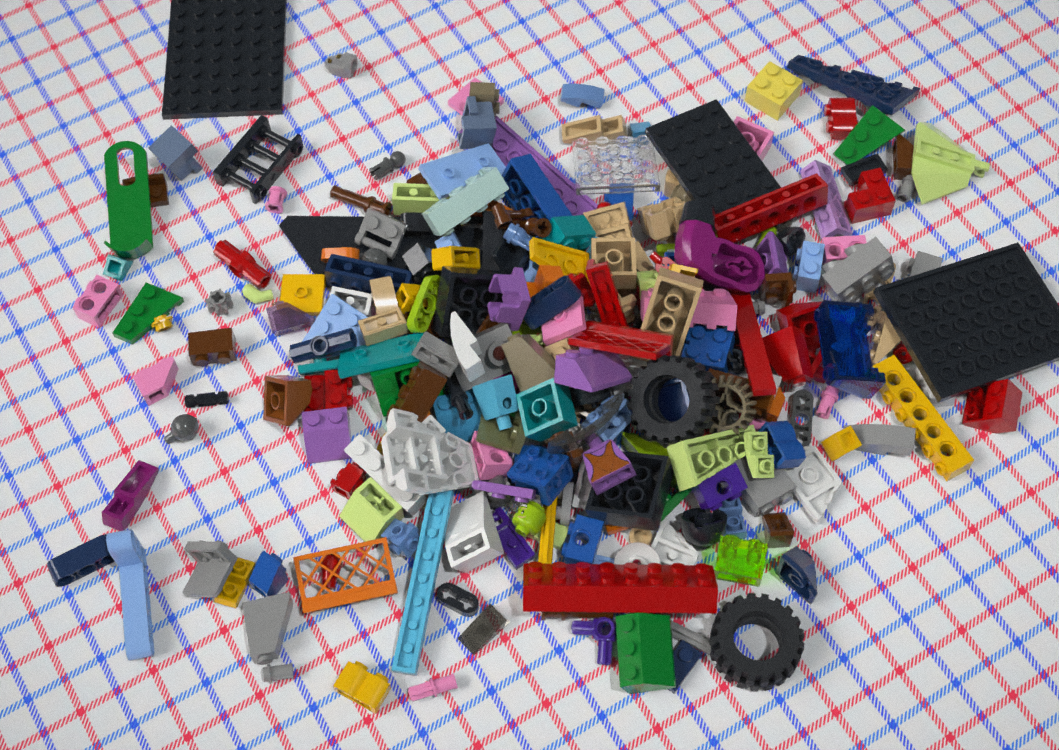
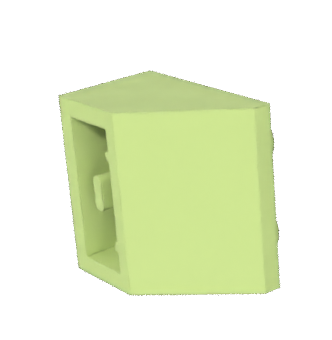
M370 477L353 492L339 517L366 542L382 538L380 535L395 518L400 521L404 518L402 506Z

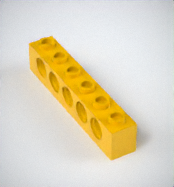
M892 355L873 365L868 375L871 385L879 390L883 401L891 406L899 422H903L906 427L916 428L915 440L920 445L924 456L929 458L935 465L936 472L943 476L946 481H949L969 470L974 462L973 457L896 356ZM901 399H906L909 403L903 402ZM914 416H918L922 420H917ZM928 434H932L936 438H931ZM941 451L948 453L949 456L943 455Z

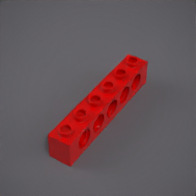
M816 173L715 215L714 234L716 238H723L735 243L824 206L828 200V184Z

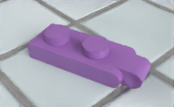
M474 480L471 484L473 489L492 492L491 497L505 499L506 495L515 496L514 501L528 503L529 499H535L536 490L480 480Z

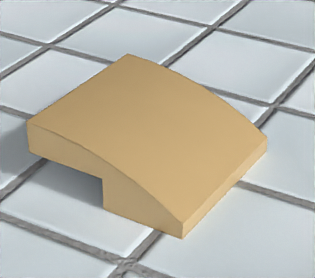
M625 202L583 213L599 238H633Z

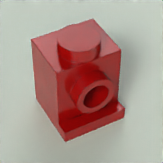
M353 462L352 464L348 463L345 468H342L337 474V480L332 478L330 484L335 493L349 500L353 492L367 479L364 469Z

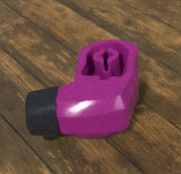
M701 200L686 202L683 206L675 240V263L697 268L698 274L695 275V278L704 280L703 286L725 289L733 292L755 291L762 284L765 275L764 263L759 253L752 247L734 244L723 238H716L714 234V205Z

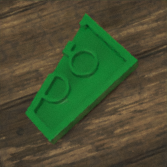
M872 105L833 153V156L845 165L865 158L874 150L905 132V129Z
M146 282L112 332L113 336L133 345L152 329L151 325L155 322L154 318L165 314L168 316L171 309L176 305L180 306L184 302L183 297Z

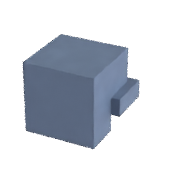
M467 96L461 117L463 131L457 134L459 149H471L487 143L492 147L497 130L492 103L476 102L475 96Z
M172 125L148 148L181 181L192 170L198 174L203 169L193 158L198 150Z

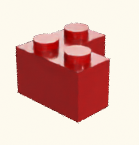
M881 167L861 172L857 184L858 191L848 194L844 207L851 224L891 215L896 202Z

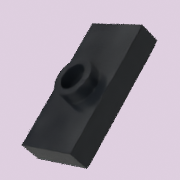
M877 153L841 167V173L851 187L858 184L861 172L881 167L883 174H885L888 168Z

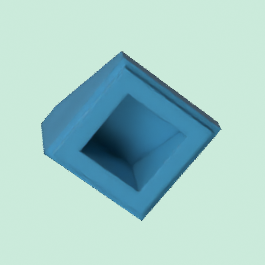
M649 121L629 124L632 142L649 140L645 134L646 128L651 126Z

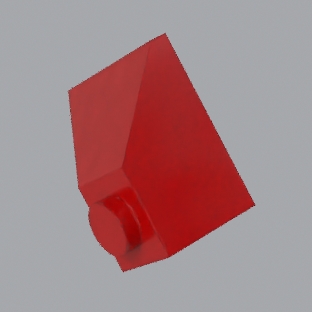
M825 301L795 303L776 310L780 330L791 325L802 329L808 351L811 347L814 349L822 347L824 341L831 344L834 343Z

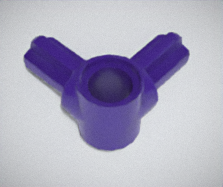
M606 617L594 618L593 621L574 620L571 625L572 634L593 636L595 641H599L597 663L600 665H611L613 642L617 640L616 622ZM609 623L611 631L609 634L603 635L602 627L604 624Z

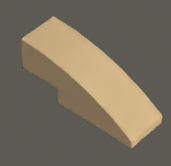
M600 115L561 124L562 141L568 144L596 145L628 140L626 122L622 115L602 119Z

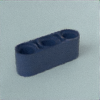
M567 275L560 277L530 298L531 302L523 318L524 323L531 330L538 328L574 304L581 297L582 292Z
M107 534L100 535L51 559L47 563V568L55 586H66L115 562L107 548Z

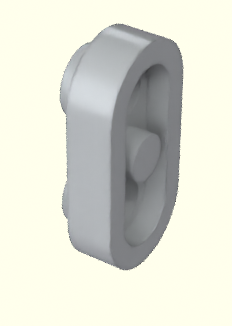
M568 482L558 496V499L562 500V506H557L556 520H560V525H570L574 482Z

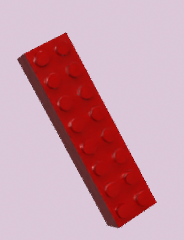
M537 561L523 563L524 612L717 613L718 585L713 565L698 563L696 565H684L682 563H674L672 565H661L659 563L637 565L632 562L625 564H612L610 562H603L601 564H589L587 562H579L577 564H566L564 562L542 564Z

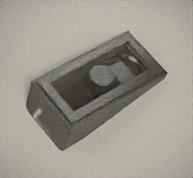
M489 604L458 637V640L475 655L501 632L510 621L494 605Z

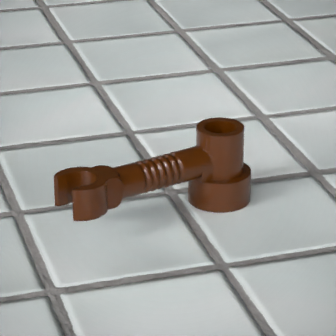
M502 203L496 204L491 208L495 217L494 222L499 230L509 227L510 223H513L512 219L526 221L527 217L534 216L531 208L505 210Z

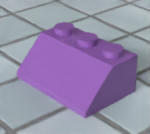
M579 347V350H566V353L556 355L554 383L588 392H595L632 380V375L618 353Z

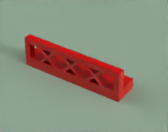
M595 259L588 260L586 273L602 323L628 327L608 261L596 264Z

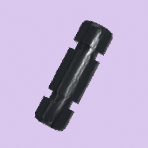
M219 391L218 394L210 392L200 393L197 396H194V394L185 396L187 408L196 407V405L202 407L217 405V403L220 405L229 403L227 391Z

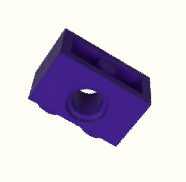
M732 463L728 467L716 472L710 478L705 479L702 483L692 487L691 490L701 509L713 511L723 506L722 501L728 498L731 501L742 496L741 491L747 489L748 486L737 464ZM718 482L722 485L723 488L721 494H719L716 489Z

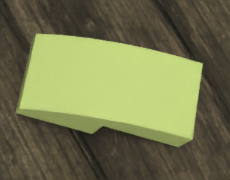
M743 432L745 453L752 477L774 478V455H768L767 432Z

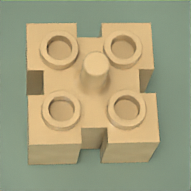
M673 197L660 201L661 203L637 208L641 229L644 234L650 235L656 241L666 240L667 243H675L673 233L677 235L685 201Z

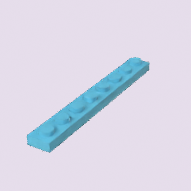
M453 490L428 494L391 669L393 672L417 675L454 495Z

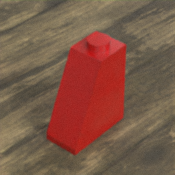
M791 325L762 337L769 363L777 374L782 377L783 382L794 387H801L806 385L807 381L814 379L805 335L802 329Z

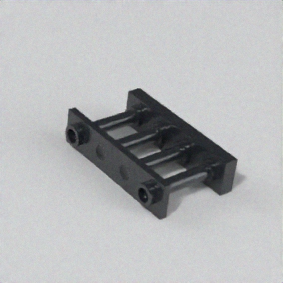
M261 115L213 171L216 183L222 187L228 181L237 183L250 190L252 202L257 204L260 199L266 196L269 188L294 158L301 154L304 147L301 135L297 133L292 141L271 131L268 118ZM264 138H269L286 148L278 155L259 144ZM257 152L274 162L268 169H265L247 158L252 153ZM244 166L262 177L254 184L235 173L240 167Z

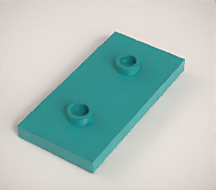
M424 332L388 339L370 346L361 345L341 351L338 366L340 379L421 361L411 354Z

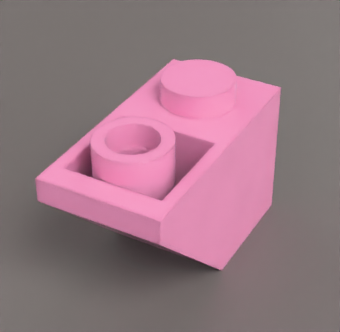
M173 356L161 359L157 364L142 369L132 376L148 406L169 396L179 370Z

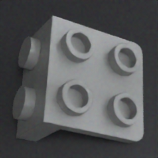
M203 540L199 542L188 541L184 550L198 563L183 590V594L186 597L215 598L222 591L238 557L228 549L226 543L219 540L215 542Z

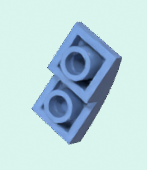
M563 84L560 101L579 107L581 103L601 108L604 102V89L586 84Z
M738 497L731 501L728 498L722 501L723 506L718 508V510L727 514V529L723 539L747 538L740 498Z

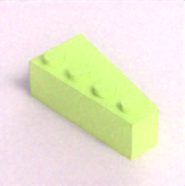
M749 425L746 430L737 428L740 432L738 435L733 430H727L683 440L668 446L667 450L679 492L697 486L705 479L715 475L718 471L746 456L743 432H756L754 425Z

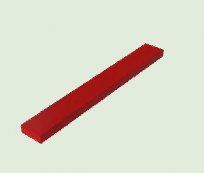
M728 291L737 304L735 329L753 396L776 395L775 381L750 292Z

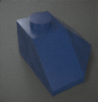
M796 546L781 556L775 574L808 603L812 604L818 594L815 561L812 560V556L807 551L801 550Z

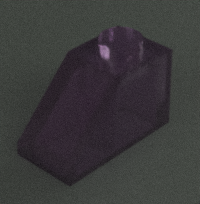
M284 301L274 302L271 304V307L266 308L272 333L276 336L311 327L316 320L313 316L287 302L284 303Z

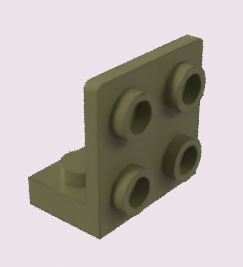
M516 411L514 417L509 416L513 427L500 431L496 418L485 420L483 414H481L476 442L520 454L526 439L520 411Z

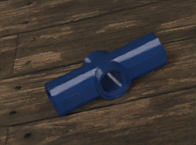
M349 328L290 345L289 354L293 363L297 364L355 348L358 341L353 329ZM323 341L326 343L324 351L321 350V343Z

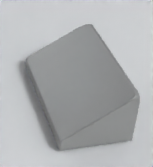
M424 332L411 354L449 378L459 365L454 348L428 332Z

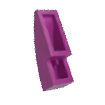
M140 460L137 461L114 489L113 499L101 512L104 525L119 531L127 528L152 487L159 471L158 467Z

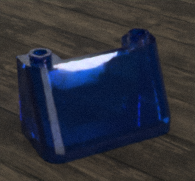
M823 300L814 311V320L817 322L823 363V380L826 381L827 385L861 399H871L886 383L885 374L878 372V368H872L867 333L871 330V325H867L869 316L874 315L873 304Z

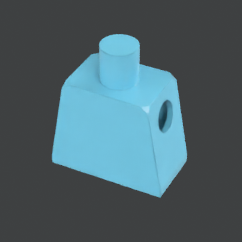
M510 374L473 386L472 389L484 419L496 418L499 431L513 427L509 413L518 411L519 407L512 375Z

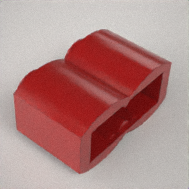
M829 98L828 104H825L824 116L828 117L826 132L830 133L831 139H845L858 124L854 98Z

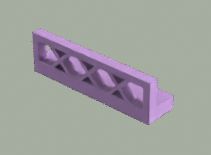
M814 160L801 169L800 173L802 179L817 173L828 184L827 204L812 210L821 239L823 237H833L837 233L843 236H851L853 233L831 166Z

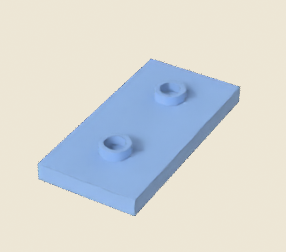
M487 143L420 164L418 170L440 200L444 197H450L448 194L455 188L466 186L465 181L471 176L478 175V171L481 168L497 167L502 176L506 167L490 144Z

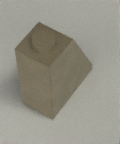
M520 333L507 337V343L501 345L520 392L554 378L556 360L529 334L521 336Z

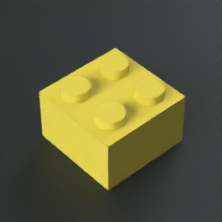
M769 61L747 86L744 101L778 121L799 97L803 80Z

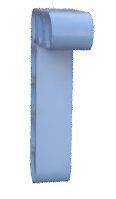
M132 529L107 533V548L109 554L118 565L120 573L127 658L131 661L154 656V640L147 559L144 547Z

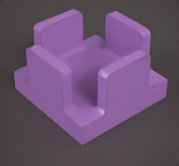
M514 267L510 275H493L489 285V292L502 293L503 303L489 302L487 305L490 320L508 323L510 331L519 330L531 302L523 268Z

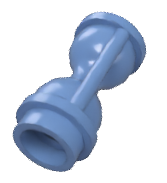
M510 223L502 238L506 239L508 244L511 243L529 251V241L533 237L527 234L523 228L519 227V224Z

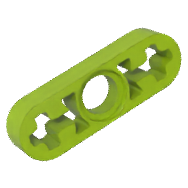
M439 275L426 276L422 281L407 319V327L412 333H423L427 331L436 309L441 278ZM424 299H427L428 301L427 309L423 307Z

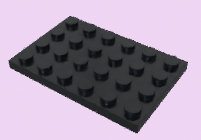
M717 99L647 127L645 130V134L691 200L711 203L715 206V215L781 188Z

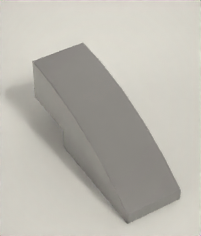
M886 424L843 426V429L852 426L862 446L855 449L857 451L884 456L887 452L910 456L914 449L916 428Z

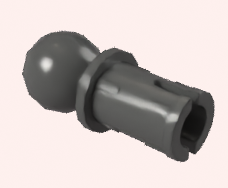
M401 151L393 152L390 159L385 157L382 162L369 169L371 176L378 180L389 171L393 172L395 170L394 167L403 166L406 157Z

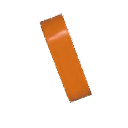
M351 247L324 248L321 252V261L328 263L331 254L359 259L360 250Z

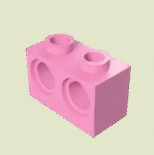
M865 235L823 237L821 243L825 244L822 266L831 261L844 260L848 257L844 252L846 248L856 244H866Z
M96 275L88 283L83 294L76 299L72 308L79 319L100 328L123 297V293L117 283Z
M474 431L470 444H472L479 479L490 480L497 475L507 477V472L513 465L512 458L509 457L508 452L476 442L478 431Z

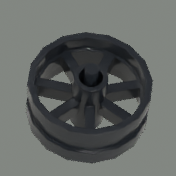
M573 387L569 388L573 406L591 404L592 408H596V403L612 396L610 388L595 392H588Z

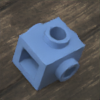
M395 518L380 536L382 538L387 537L389 550L396 556L401 554L409 559L417 550L419 529L410 522L406 524Z

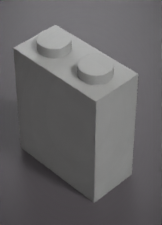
M746 456L733 462L737 464L748 486L747 489L741 491V498L755 517L762 513L766 515L773 511L779 503L786 504L793 499L797 486L784 469L774 468V478H753Z

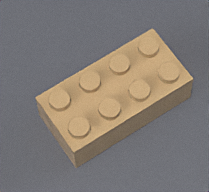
M660 267L641 329L674 335L672 355L680 356L704 280ZM632 356L633 358H637V359H640V360H643V361H646V362L649 361V360H651V359H646V358H640V357H634V356Z

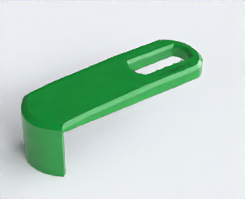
M120 141L110 146L104 154L110 243L105 240L104 244L117 256L134 259L145 255L153 248L147 152L138 143ZM125 149L132 150L134 156L135 182L129 186L121 185L119 177L118 153Z

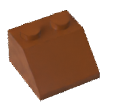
M291 375L265 376L263 420L290 426L310 403L312 394L311 380Z

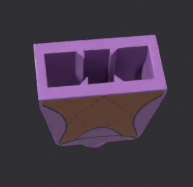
M593 437L588 441L587 444L590 449L585 451L582 456L589 481L596 495L636 475L631 462L612 439L602 443L600 437Z

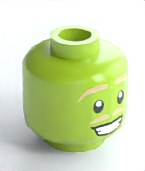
M534 501L522 503L512 517V523L516 527L515 531L523 537L537 535L546 521L545 509Z

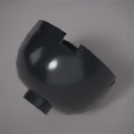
M693 508L684 511L683 516H681L683 536L687 541L697 545L700 549H708L712 545L717 544L726 534L727 514L721 510L716 509L712 513L705 512V509Z

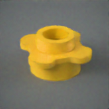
M166 314L154 318L155 322L151 326L152 328L155 327L156 332L167 330L173 327L171 322L173 317H167Z

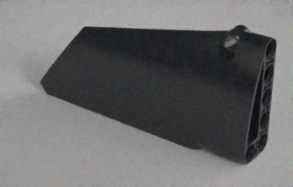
M484 210L482 211L483 217H471L465 224L460 225L459 223L453 227V232L456 234L462 247L479 249L480 269L500 271L493 259V253L504 235V229H497L492 211ZM407 212L400 214V217H392L408 224L395 258L393 260L387 258V266L398 268L402 262V255L416 243L430 249H436L435 241L443 237V235H434L422 213ZM287 216L279 225L314 274H325L324 270L327 263L321 261V252L324 248L351 247L359 249L360 253L371 249L363 244L358 245L354 243L364 219L361 216ZM369 231L367 232L366 237L391 247V241ZM414 276L415 284L421 285L423 280ZM326 280L325 288H330V289H332V287L327 284V280Z

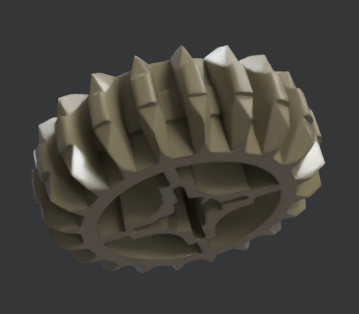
M724 375L719 376V381L714 377L711 380L712 383H717L718 388L725 387L720 403L725 402L726 399V404L732 408L727 409L725 412V407L716 403L715 409L719 410V421L712 417L711 421L714 424L709 429V432L713 433L717 428V433L724 430H733L738 435L740 432L737 428L741 427L746 430L748 428L746 422H753L754 419L748 414H756L757 410L750 408V406L757 404V401H750L749 397L753 396V392L747 393L745 391L749 388V384H745L743 387L740 386L742 383L741 378H738L734 383L733 375L727 378V382ZM732 390L740 396L743 406L734 401V392ZM731 412L742 413L735 423L726 424V420Z

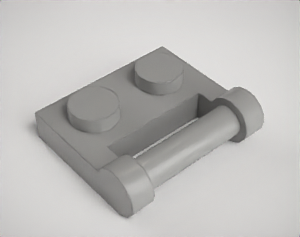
M368 208L354 243L358 245L363 244L370 248H378L386 254L387 258L393 260L408 224ZM369 231L391 241V247L366 237L367 232Z

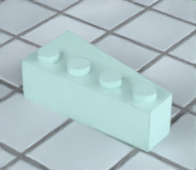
M497 167L481 168L478 171V175L471 176L465 181L466 186H460L452 190L448 194L450 196L449 199H446V197L440 199L422 213L434 235H443L445 237L454 231L453 227L459 223L460 225L465 224L476 211L477 213L484 211L488 208L487 204L492 200L498 201L505 196L504 192L509 187Z

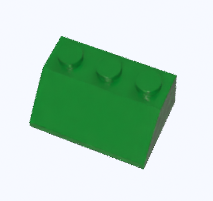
M639 612L616 616L620 688L629 694L676 688L671 617L668 615Z

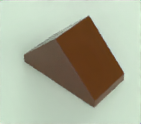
M786 513L762 514L766 548L790 547L794 536V529Z

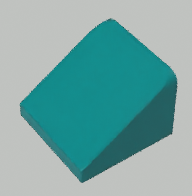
M108 254L103 275L123 281L133 261Z

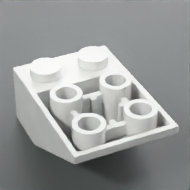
M481 491L451 507L445 535V548L451 568L465 573L504 554L485 491Z

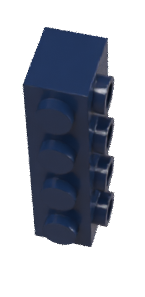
M336 254L330 255L324 270L327 284L331 287L335 286L371 294L369 283L371 279L391 276L395 295L402 283L415 284L414 276L409 270Z

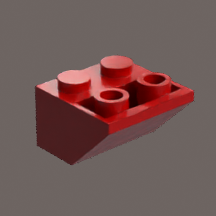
M1009 379L995 381L990 385L968 392L962 424L995 434L1016 431L1023 392Z

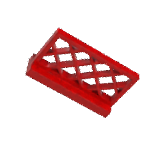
M588 320L586 321V330L569 337L568 345L657 360L661 356L672 355L674 335Z

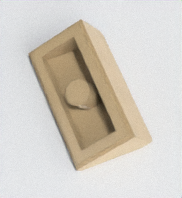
M400 307L358 320L367 346L408 333L407 322Z

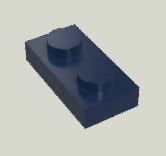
M684 640L680 642L673 652L676 688L668 689L673 694H675L702 657L700 651Z

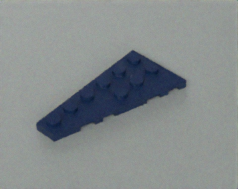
M797 55L789 60L787 66L788 69L797 75L806 76L811 81L826 85L830 90L839 91L848 98L861 101L866 106L871 107L873 105L887 115H893L915 98L920 91L919 87L913 86V89L902 87L903 83L897 81L895 83L884 82L882 77L853 69L851 73L841 70V66L838 65L824 66L820 60Z

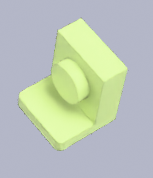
M656 270L637 272L636 282L640 291V301L641 291H648L649 288H654L658 276Z

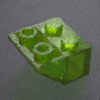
M735 535L721 536L714 564L716 579L759 587L763 576L768 544L758 539H739Z

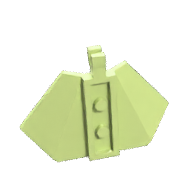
M925 122L916 124L911 174L922 205L966 188L973 171L976 176L982 178L985 172L989 171L990 163L976 160L975 154L967 152L933 124Z

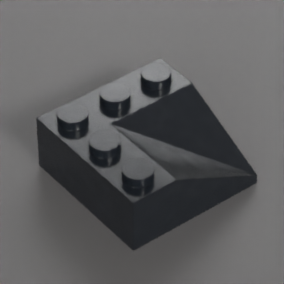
M442 266L432 330L441 337H451V313L455 311L473 335L476 334L489 314L488 303L496 301L503 303L502 293L489 292V285L493 275L508 274L504 271Z
M622 451L631 462L636 475L596 495L593 487H591L585 511L590 518L604 521L606 525L658 531L674 473L669 456Z

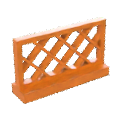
M387 537L293 557L302 600V609L305 614L398 593ZM383 543L385 553L378 561L369 555L368 552L373 545ZM369 546L366 551L360 549ZM353 549L363 553L356 566L344 559L348 552ZM345 551L342 557L337 554L339 552ZM330 554L340 559L333 571L321 564L325 557ZM366 556L377 562L370 575L358 568ZM321 557V559L319 560V562L316 561V560L313 559V558ZM385 557L387 561V566L382 563ZM310 559L317 564L310 576L301 571L299 561ZM343 561L354 568L347 580L335 573ZM381 565L389 571L390 580L380 582L372 576ZM319 566L331 573L324 585L312 578ZM357 570L368 577L364 585L356 587L349 582ZM302 575L308 578L305 583L303 582ZM333 575L345 582L340 591L333 592L326 587ZM371 579L376 582L374 584L367 585ZM310 580L322 587L316 596L306 598L305 587ZM347 584L353 587L351 589L344 590ZM324 589L329 592L328 594L321 595Z

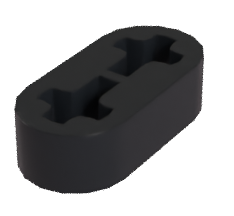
M449 582L443 583L438 587V601L443 606L465 617H472L478 612L479 601L474 594ZM449 590H451L452 596L456 599L448 596L447 599H444L443 592L447 593ZM460 600L465 603L472 601L473 608L469 607L466 610L464 604L460 602Z

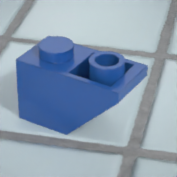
M263 550L249 579L252 588L264 597L277 595L289 580L286 568L282 565L283 561L279 556L274 553L269 555Z

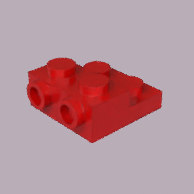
M325 370V375L304 376V379L311 380L312 386L310 403L304 409V412L347 407L349 414V408H353V396L349 395V388H353L352 376L340 379L338 370Z

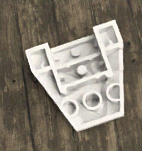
M395 408L390 410L386 423L387 433L382 437L381 441L389 483L396 484L399 489L405 492L426 495L472 487V482L479 480L472 444L449 432L444 435L434 430L436 425L431 422L425 425L417 421L418 415L412 412Z

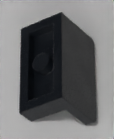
M502 238L493 253V259L500 271L510 275L514 267L524 269L530 258V252L520 246L508 244L507 240Z

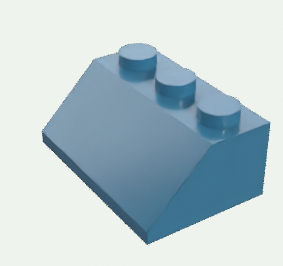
M473 389L465 391L468 395V403L473 410V416L467 420L466 417L464 420L460 419L456 407L452 406L450 402V394L438 396L433 404L435 419L446 429L445 433L449 432L468 443L471 442L474 431H478L482 414Z

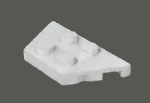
M805 446L803 448L806 459L800 466L784 468V470L797 486L794 495L814 522L818 523L839 489L842 480L816 446Z

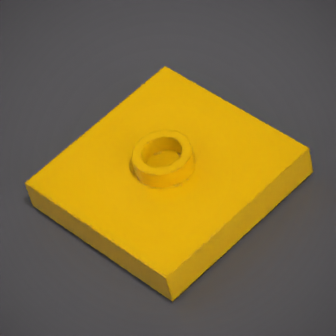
M283 274L279 304L280 316H318L324 305L325 274Z

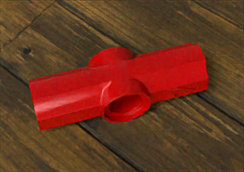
M226 239L220 240L215 245L214 255L227 264L232 273L238 278L244 277L259 290L269 285L272 278L271 274L258 265L256 260L247 251L243 250L241 252Z

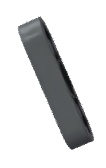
M804 389L796 391L793 396L790 423L795 430L796 439H798L799 432H803V447L809 446L811 443L814 400L813 395ZM800 398H804L806 402L804 409H800ZM803 416L807 419L808 423L806 425H799L795 418Z

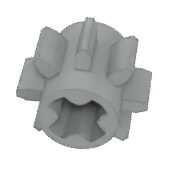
M221 289L211 291L209 298L205 299L209 313L215 312L218 317L223 314H229V307L234 306L230 293H224Z

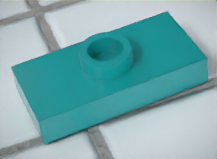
M326 358L313 359V363L298 365V373L301 376L324 373L325 370H338L339 359L329 361Z

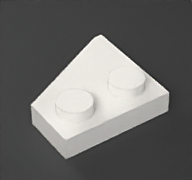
M665 518L651 545L657 552L661 565H672L674 563L695 565L699 553L692 545L686 542L684 536L680 532L678 533L670 525V521Z

